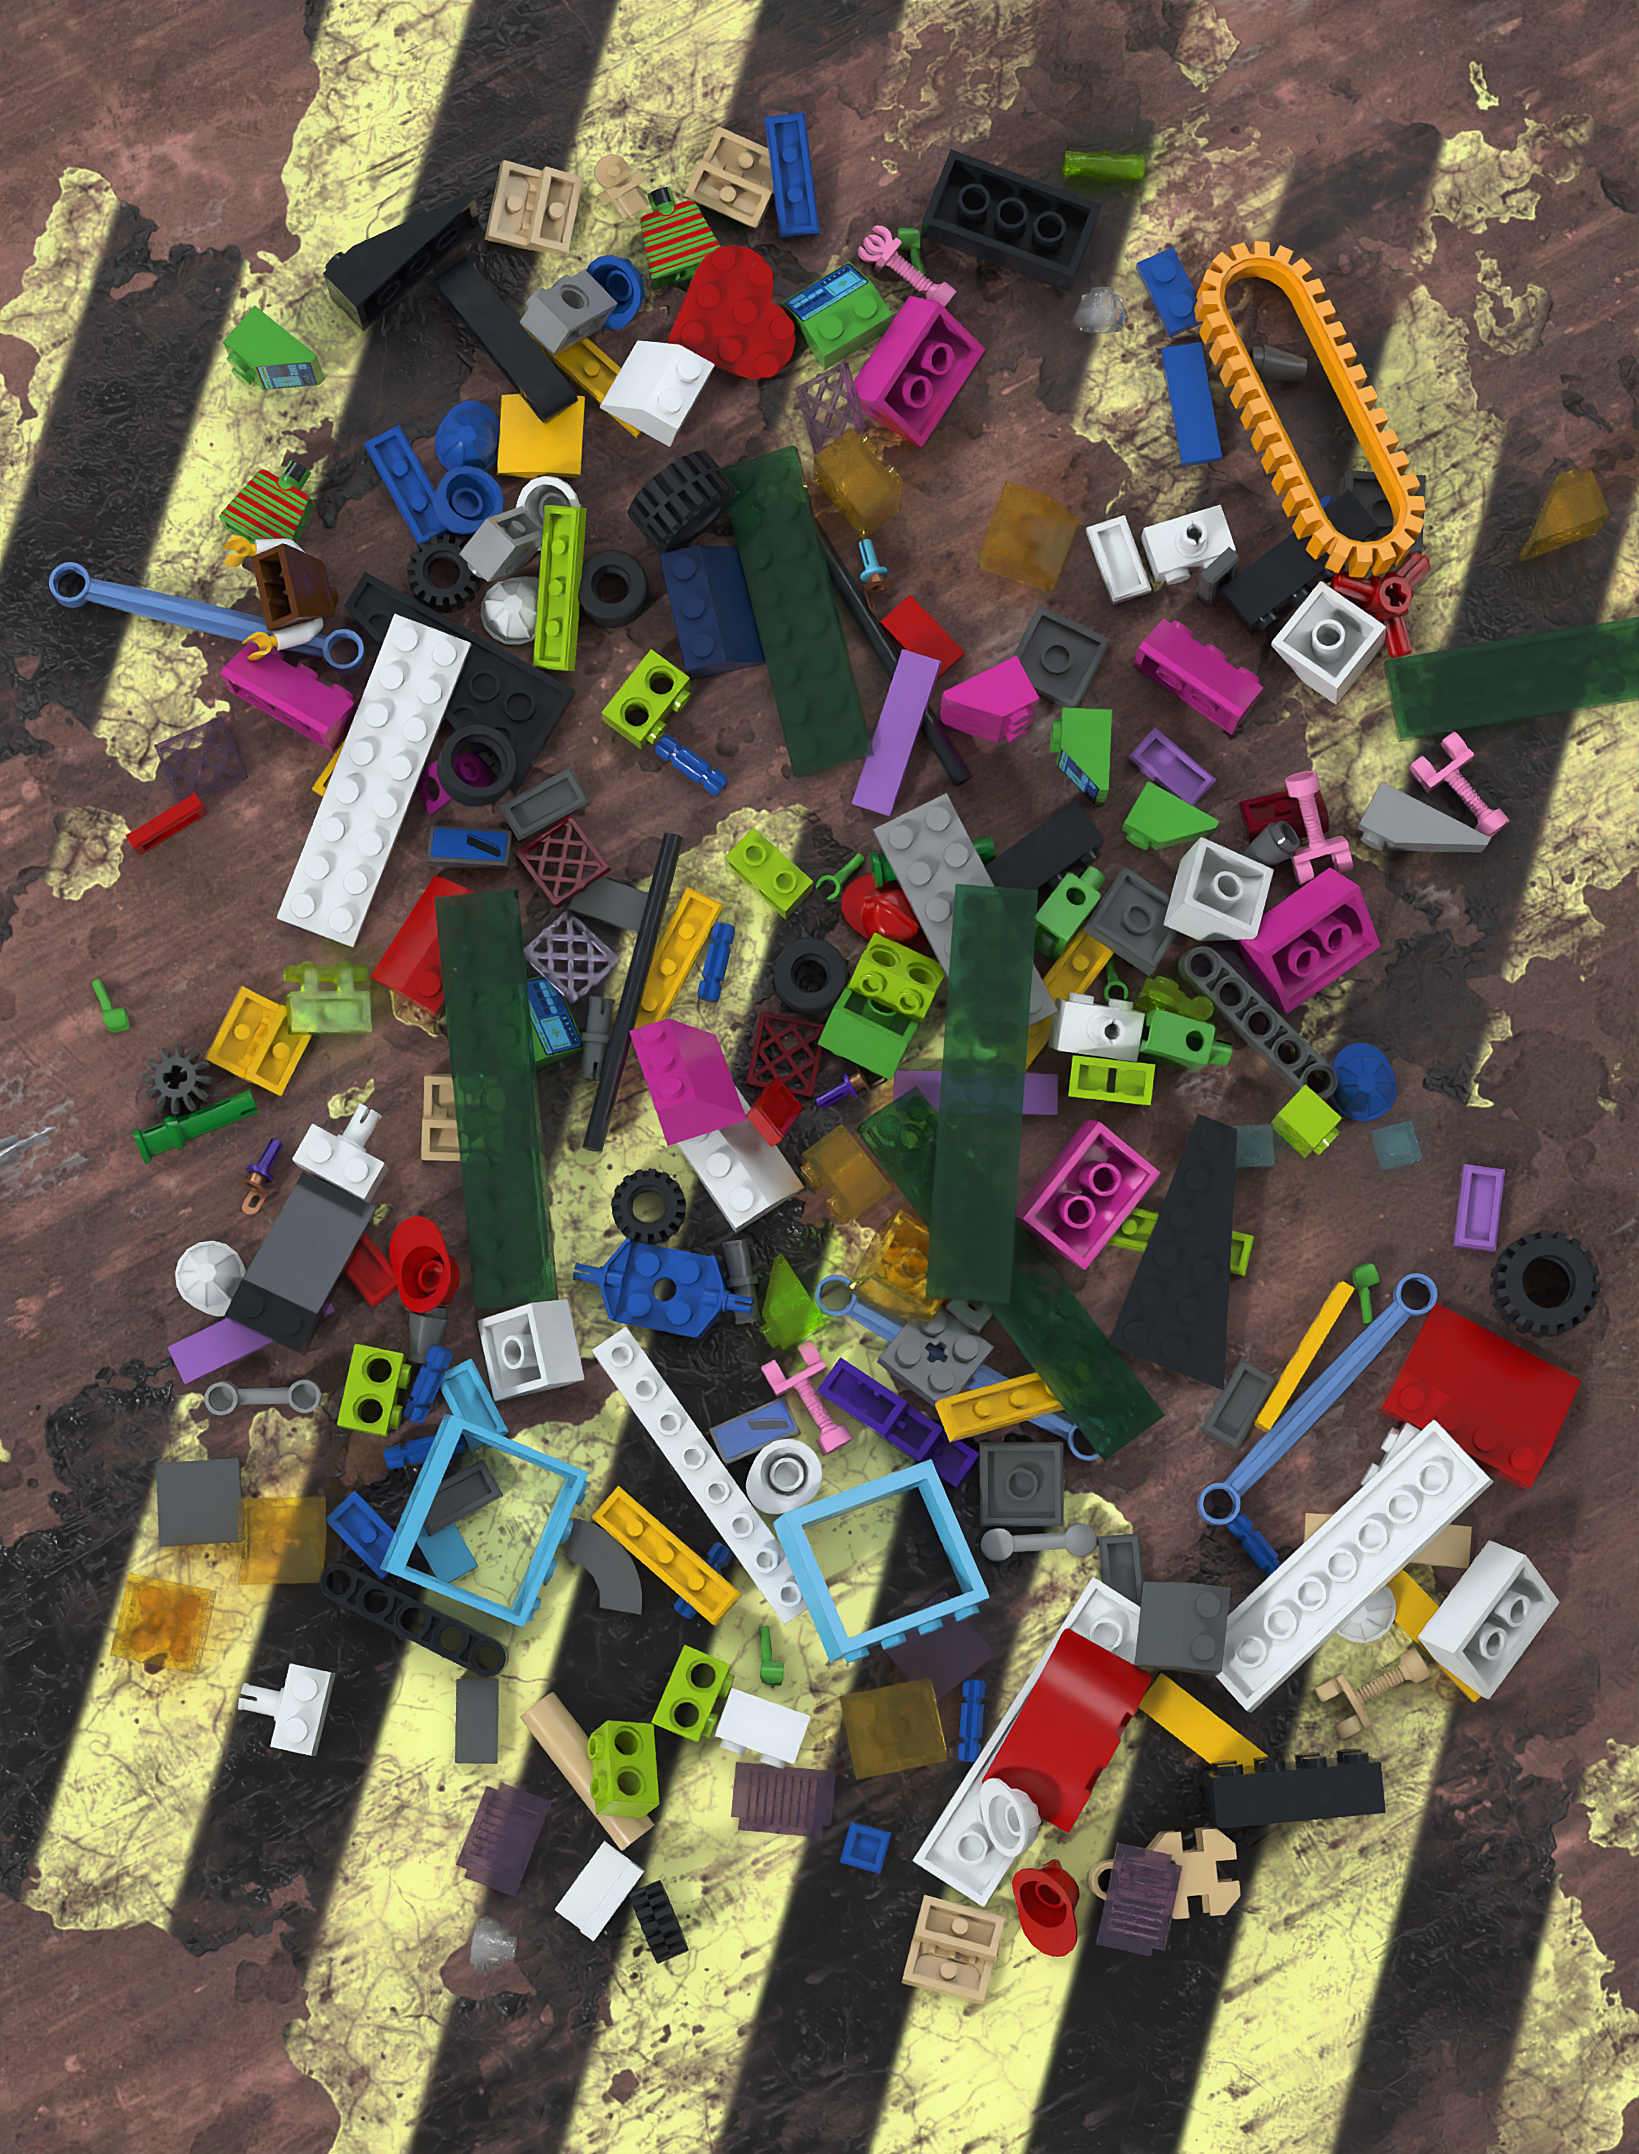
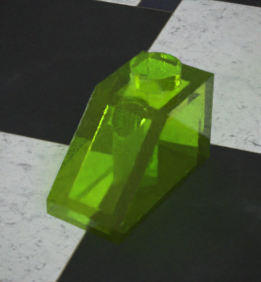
M781 1253L774 1258L762 1311V1319L765 1324L760 1327V1330L772 1349L779 1345L785 1353L826 1327V1322Z

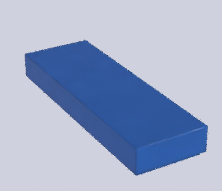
M805 112L765 117L764 122L779 239L819 234Z
M1197 342L1162 348L1161 357L1181 467L1221 461L1222 453L1202 343Z
M400 425L365 442V449L417 544L421 541H424L425 544L430 542L429 537L434 535L437 536V539H442L443 534H453L454 532L443 527L436 518L433 509L436 491Z

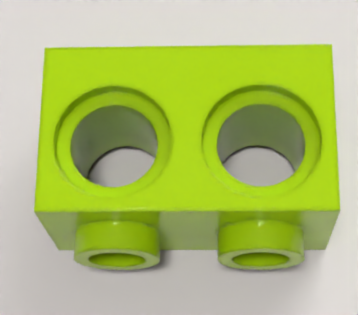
M651 649L601 712L603 722L641 750L648 741L651 744H655L667 728V724L664 723L665 719L672 710L677 713L680 712L692 695L688 691L691 687L690 677ZM666 678L673 683V687L666 694H657L651 690V684L656 679ZM633 710H643L649 716L646 723L641 726L630 725L626 721V717Z
M754 827L725 856L726 866L785 920L813 891V881Z
M874 933L859 960L848 989L922 1023L936 997L945 973L939 962L897 942L884 938L878 933Z
M1073 1055L1068 1096L1151 1106L1155 1064Z
M1305 1084L1276 1115L1269 1126L1306 1158L1312 1151L1320 1155L1341 1133L1335 1126L1342 1117Z
M360 1344L354 1345L337 1426L387 1438L390 1436L391 1429L398 1430L403 1406L397 1405L400 1388L407 1390L412 1365L406 1364L407 1357L403 1353ZM384 1360L391 1365L392 1372L390 1377L380 1383L372 1381L370 1377L371 1366L377 1361ZM369 1401L379 1402L383 1409L381 1418L375 1423H365L361 1418V1409Z
M684 1645L651 1723L697 1743L701 1735L709 1738L719 1716L712 1712L718 1696L726 1699L735 1678L734 1675L728 1673L731 1664ZM708 1664L714 1668L716 1678L710 1687L698 1688L692 1682L691 1674L697 1665ZM689 1702L698 1708L699 1719L695 1725L686 1728L677 1723L675 1711L680 1704Z
M607 1720L591 1734L587 1747L588 1756L593 1764L590 1794L592 1799L595 1800L596 1815L643 1818L659 1805L654 1724ZM615 1744L622 1748L624 1754L617 1750ZM618 1784L625 1788L627 1795L619 1789Z

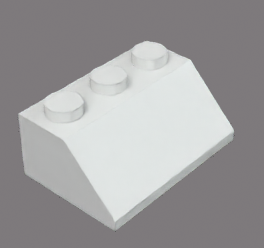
M735 1086L746 1116L750 1106ZM747 1116L746 1121L676 1143L736 1234L804 1189L803 1184L776 1145L771 1147Z
M1489 1540L1456 1586L1450 1591L1448 1597L1431 1620L1427 1622L1418 1639L1435 1661L1479 1695L1489 1700L1560 1602L1526 1555Z

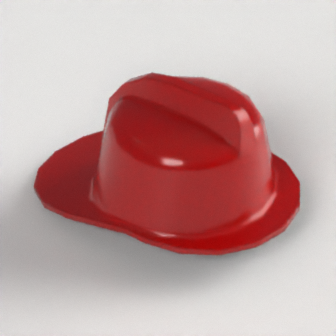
M866 874L855 878L846 887L842 895L841 910L845 921L857 933L869 941L874 933H878L882 937L916 952L927 944L928 939L898 882L895 880L884 882L882 887L876 888L872 874Z
M421 1216L405 1219L394 1231L389 1247L391 1265L402 1303L410 1311L417 1313L429 1312L438 1305L452 1303L453 1295L460 1283V1268L457 1261L447 1252L444 1238L438 1226L430 1219Z
M1052 1859L1036 1869H1021L1013 1877L1012 1889L1024 1935L1043 1954L1052 1957L1067 1955L1074 1949L1077 1942V1925L1074 1910L1079 1901L1080 1893L1075 1879L1062 1868L1058 1859Z

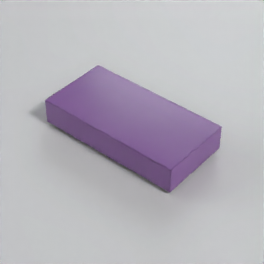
M1155 727L1128 757V761L1157 786L1192 806H1195L1216 782V779Z
M1468 1164L1462 1166L1453 1247L1489 1252L1496 1251L1505 1176L1504 1169Z

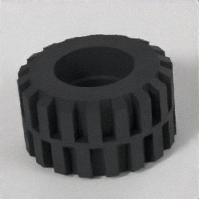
M699 450L675 460L648 481L634 497L627 514L659 554H663L683 547L711 527L729 508L736 496L737 488L706 450Z
M1549 1230L1539 1231L1535 1234L1530 1233L1508 1246L1497 1258L1498 1262L1492 1268L1490 1277H1493V1283L1489 1285L1490 1294L1495 1296L1496 1301L1493 1302L1495 1310L1498 1311L1500 1309L1504 1315L1502 1320L1507 1325L1513 1324L1516 1326L1515 1331L1521 1334L1530 1333L1535 1338L1558 1336L1582 1323L1588 1317L1589 1311L1594 1309L1597 1303L1595 1296L1600 1292L1601 1283H1596V1276L1600 1274L1598 1265L1593 1267L1590 1261L1593 1255L1589 1250L1584 1252L1579 1247L1582 1243L1576 1238L1569 1240L1565 1238V1233L1559 1231L1554 1234L1549 1233ZM1546 1261L1561 1270L1567 1284L1566 1296L1561 1304L1553 1308H1543L1534 1304L1527 1297L1523 1289L1522 1278L1524 1270L1531 1263Z

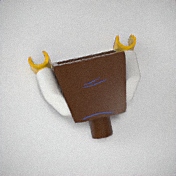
M236 535L231 537L224 545L223 549H234L237 551V553L229 554L224 560L228 566L237 567L241 565L247 556H253L251 559L268 631H273L271 636L264 632H255L242 642V644L253 641L260 648V651L247 657L248 660L257 661L268 654L271 648L274 647L279 651L311 641L323 628V621L334 616L339 596L337 590L329 585L324 563L305 553L293 540L286 538L255 539L254 544H250L243 536Z

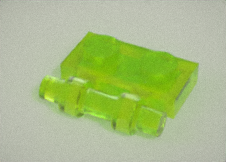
M301 961L300 965L285 966V982H300L302 991H289L286 994L288 1035L369 1034L372 1032L370 991H354L353 981H367V966L352 965L350 961H337L336 965H316L314 961ZM317 982H336L338 991H318Z
M1156 976L1155 980L1147 977L1135 1003L1136 1006L1149 1012L1159 1009L1205 1023L1209 1021L1214 1010L1213 1003L1207 997L1199 996L1191 1000L1185 997V993L1178 991L1179 985L1162 976Z

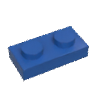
M1174 247L1137 263L1136 269L1169 338L1203 324V321L1196 322L1194 307L1198 299H1195L1196 293Z
M354 1490L324 1520L380 1579L384 1580L390 1572L380 1569V1566L395 1531Z

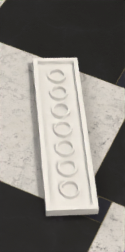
M394 614L277 919L352 948L355 947L471 648L470 642Z
M1433 1420L1228 1615L1222 1672L1216 1677L1246 1711L1253 1712L1494 1481L1436 1420Z
M1091 1578L912 1861L982 1907L985 1906L1014 1858L1006 1857L1000 1853L990 1840L980 1805V1792L983 1786L982 1779L1022 1710L1063 1630L1070 1629L1134 1665L1140 1607L1096 1578Z

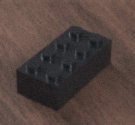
M950 149L922 221L921 237L1071 292L1097 225L1101 204Z
M1362 1749L1337 1750V1758L1320 1756L1319 1752L1295 1754V1762L1279 1760L1278 1756L1258 1757L1253 1759L1254 1766L1243 1767V1764H1237V1760L1212 1762V1769L1202 1770L1206 1821L1215 1828L1221 1829L1386 1813L1381 1762L1370 1757L1368 1752H1362Z

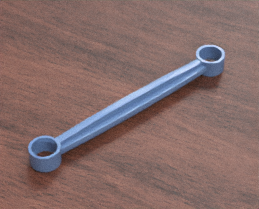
M67 562L60 564L50 575V590L57 601L66 607L76 608L91 601L146 618L239 641H244L255 632H264L268 636L273 635V631L267 630L265 618L152 590L91 579L87 571L77 563ZM73 572L82 575L85 578V587L79 595L69 598L59 594L58 582L64 575ZM348 629L336 630L329 636L317 634L307 643L282 649L325 658L329 667L339 674H352L358 671L366 659V650L361 638L355 632ZM350 639L358 645V656L353 662L340 665L332 660L330 650L339 640Z
M1413 1273L1398 1281L1393 1290V1302L1309 1385L1273 1424L1272 1428L1256 1443L1223 1483L1211 1484L1200 1492L1196 1506L1198 1514L1205 1522L1219 1526L1234 1520L1240 1511V1498L1320 1419L1375 1359L1411 1316H1420L1433 1308L1437 1300V1288L1428 1276ZM1409 1281L1421 1282L1429 1291V1302L1427 1306L1420 1310L1408 1308L1402 1300V1288ZM1214 1489L1227 1491L1232 1499V1511L1224 1519H1215L1207 1515L1204 1510V1497Z
M827 1276L820 1281L816 1288L815 1301L823 1314L835 1318L847 1315L889 1343L894 1340L908 1322L858 1296L854 1284L845 1276ZM841 1281L848 1287L851 1299L845 1308L834 1311L825 1308L822 1304V1288L828 1282ZM927 1346L925 1348L929 1351L927 1358L929 1362L934 1363L937 1359L943 1363L946 1361V1358L943 1356L944 1350L941 1347ZM982 1363L964 1387L974 1390L1010 1379ZM1058 1411L1027 1420L1066 1440L1070 1453L1082 1461H1092L1099 1458L1105 1453L1109 1445L1107 1429L1101 1422L1094 1419L1077 1421L1063 1411ZM1084 1425L1096 1426L1103 1435L1102 1448L1092 1455L1080 1454L1073 1443L1075 1431Z

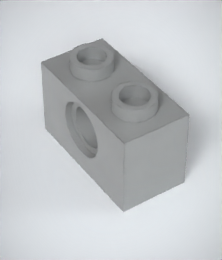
M583 270L572 277L564 275L548 290L540 288L534 292L526 302L528 309L520 323L554 356L601 330L618 303L586 270Z
M521 506L487 518L459 554L468 562L469 569L476 576L489 582L525 567L542 545L543 526Z

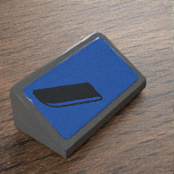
M431 825L427 849V865L430 867L510 871L512 830Z
M785 1396L709 1429L725 1468L759 1453L765 1446L774 1441L791 1439L801 1434Z

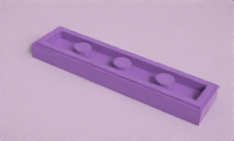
M902 649L851 803L852 805L892 817L942 666L941 661Z
M897 1070L894 1075L893 1113L1057 1116L1058 1074Z
M330 1303L324 1318L336 1313L332 1303ZM226 1318L167 1348L184 1384L189 1385L274 1342Z

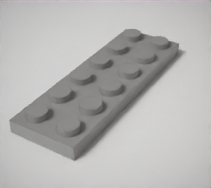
M947 793L873 829V833L983 1049L985 1050L1057 1014L1058 1010Z

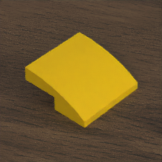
M520 394L502 395L497 475L537 479L538 475L578 479L581 474L585 396H577L578 401L547 424H544Z
M241 986L204 1060L258 1087L282 1096L318 1023Z

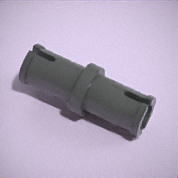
M589 997L586 1033H581V1042H584V1050L579 1078L600 1081L611 1039L610 1031L615 1000Z
M748 1239L722 1243L729 1280H725L726 1289L730 1288L731 1294L754 1297L753 1306L737 1303L751 1306L753 1309L750 1315L734 1311L735 1324L761 1321L755 1284L759 1282L758 1276L753 1275Z

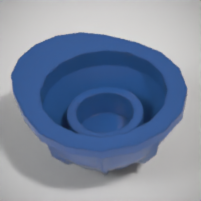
M613 255L600 256L589 264L586 271L618 303L603 325V328L609 330L622 329L637 314L642 300L645 298L643 274L639 272L629 259H622Z
M464 401L455 405L447 413L435 436V452L440 463L447 470L450 471L455 467L471 466L487 472L497 463L499 421L495 412L484 403Z
M461 466L453 468L443 476L434 496L433 509L436 518L443 527L451 532L464 535L477 532L487 518L501 514L504 498L500 486L491 475L480 468Z
M1354 1043L1342 1049L1332 1064L1338 1080L1337 1088L1330 1096L1332 1104L1340 1114L1354 1121L1367 1122L1380 1118L1391 1108L1397 1095V1081L1393 1069L1383 1053L1368 1043Z

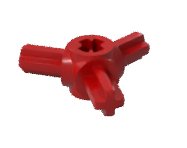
M1415 552L1396 572H1386L1383 577L1374 575L1369 579L1349 577V572L1343 570L1335 573L1330 582L1331 589L1344 597L1360 602L1362 610L1386 626L1385 642L1389 656L1391 658H1399L1412 653L1404 616L1409 614L1408 607L1414 596L1412 589L1431 569L1429 559Z

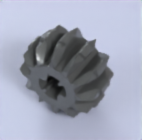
M176 1045L174 1057H171L165 1048H161L159 1054L164 1061L159 1064L154 1059H149L147 1065L155 1071V1074H144L142 1076L144 1083L154 1085L145 1092L148 1099L159 1097L156 1108L160 1111L165 1110L171 1103V1111L177 1116L182 1111V1103H185L191 1112L196 1111L197 1107L192 1099L197 1096L202 1101H207L209 1096L200 1087H209L214 1084L212 1077L202 1076L211 1068L208 1061L197 1063L200 1053L196 1049H192L185 1057L184 1047ZM177 1071H180L187 1078V1082H180L179 1089H175L169 1082V1078H176Z

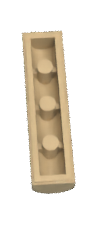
M554 1692L545 1696L520 1716L521 1720L621 1851L655 1826L648 1815H645L643 1818L596 1815L595 1800L592 1799L590 1794L593 1764L587 1751L589 1737ZM618 1784L619 1789L627 1795L625 1788Z

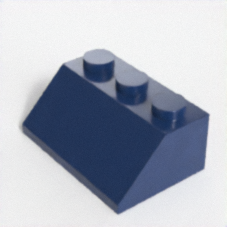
M699 545L659 554L685 673L690 677V681L766 664L740 548Z

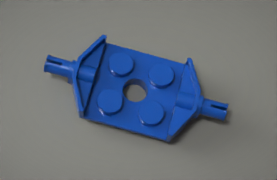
M628 1238L625 1239L604 1266L599 1268L577 1262L575 1270L590 1274L573 1272V1280L595 1283L600 1287L607 1314L611 1321L701 1339L712 1328L722 1312L732 1310L750 1315L753 1309L751 1306L737 1303L752 1306L754 1304V1297L731 1294L730 1291H727L723 1273L716 1256H706L644 1244ZM670 1279L676 1284V1294L669 1301H659L654 1294L655 1286L661 1280Z

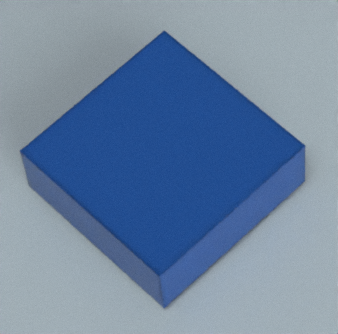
M851 1821L840 1863L880 1874L891 1833Z

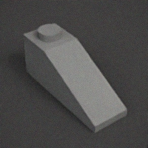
M1382 781L1355 830L1356 833L1362 836L1360 840L1369 847L1376 850H1383L1385 847L1391 851L1481 853L1491 837Z

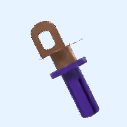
M855 1064L857 1073L849 1076L846 1072L843 1073L844 1081L815 1097V1101L818 1107L823 1110L851 1093L857 1099L860 1097L858 1090L867 1087L868 1091H871L889 1079L882 1076L868 1084L863 1073ZM882 1078H885L884 1081L873 1086V1083L879 1081Z
M270 1139L256 1166H247L246 1171L250 1174L248 1179H238V1183L241 1186L251 1189L242 1206V1210L246 1214L258 1212L268 1194L262 1186L264 1182L271 1183L273 1180L269 1171L283 1147V1144L277 1139ZM259 1196L260 1200L255 1208L249 1207L248 1204L252 1197Z

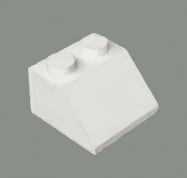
M638 340L601 403L600 408L671 447L706 385L715 364L678 344Z
M1320 581L1271 642V646L1304 683L1334 704H1337L1385 644L1386 626Z
M1200 837L1180 860L1163 925L1199 941L1254 939L1258 934L1274 869Z
M568 1299L530 1303L477 1321L494 1401L556 1389L585 1380Z

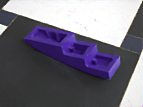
M841 1357L817 1390L823 1397L918 1464L931 1459L939 1478L956 1490H959L980 1459L978 1452L960 1440L949 1442L945 1429L910 1406L907 1401Z

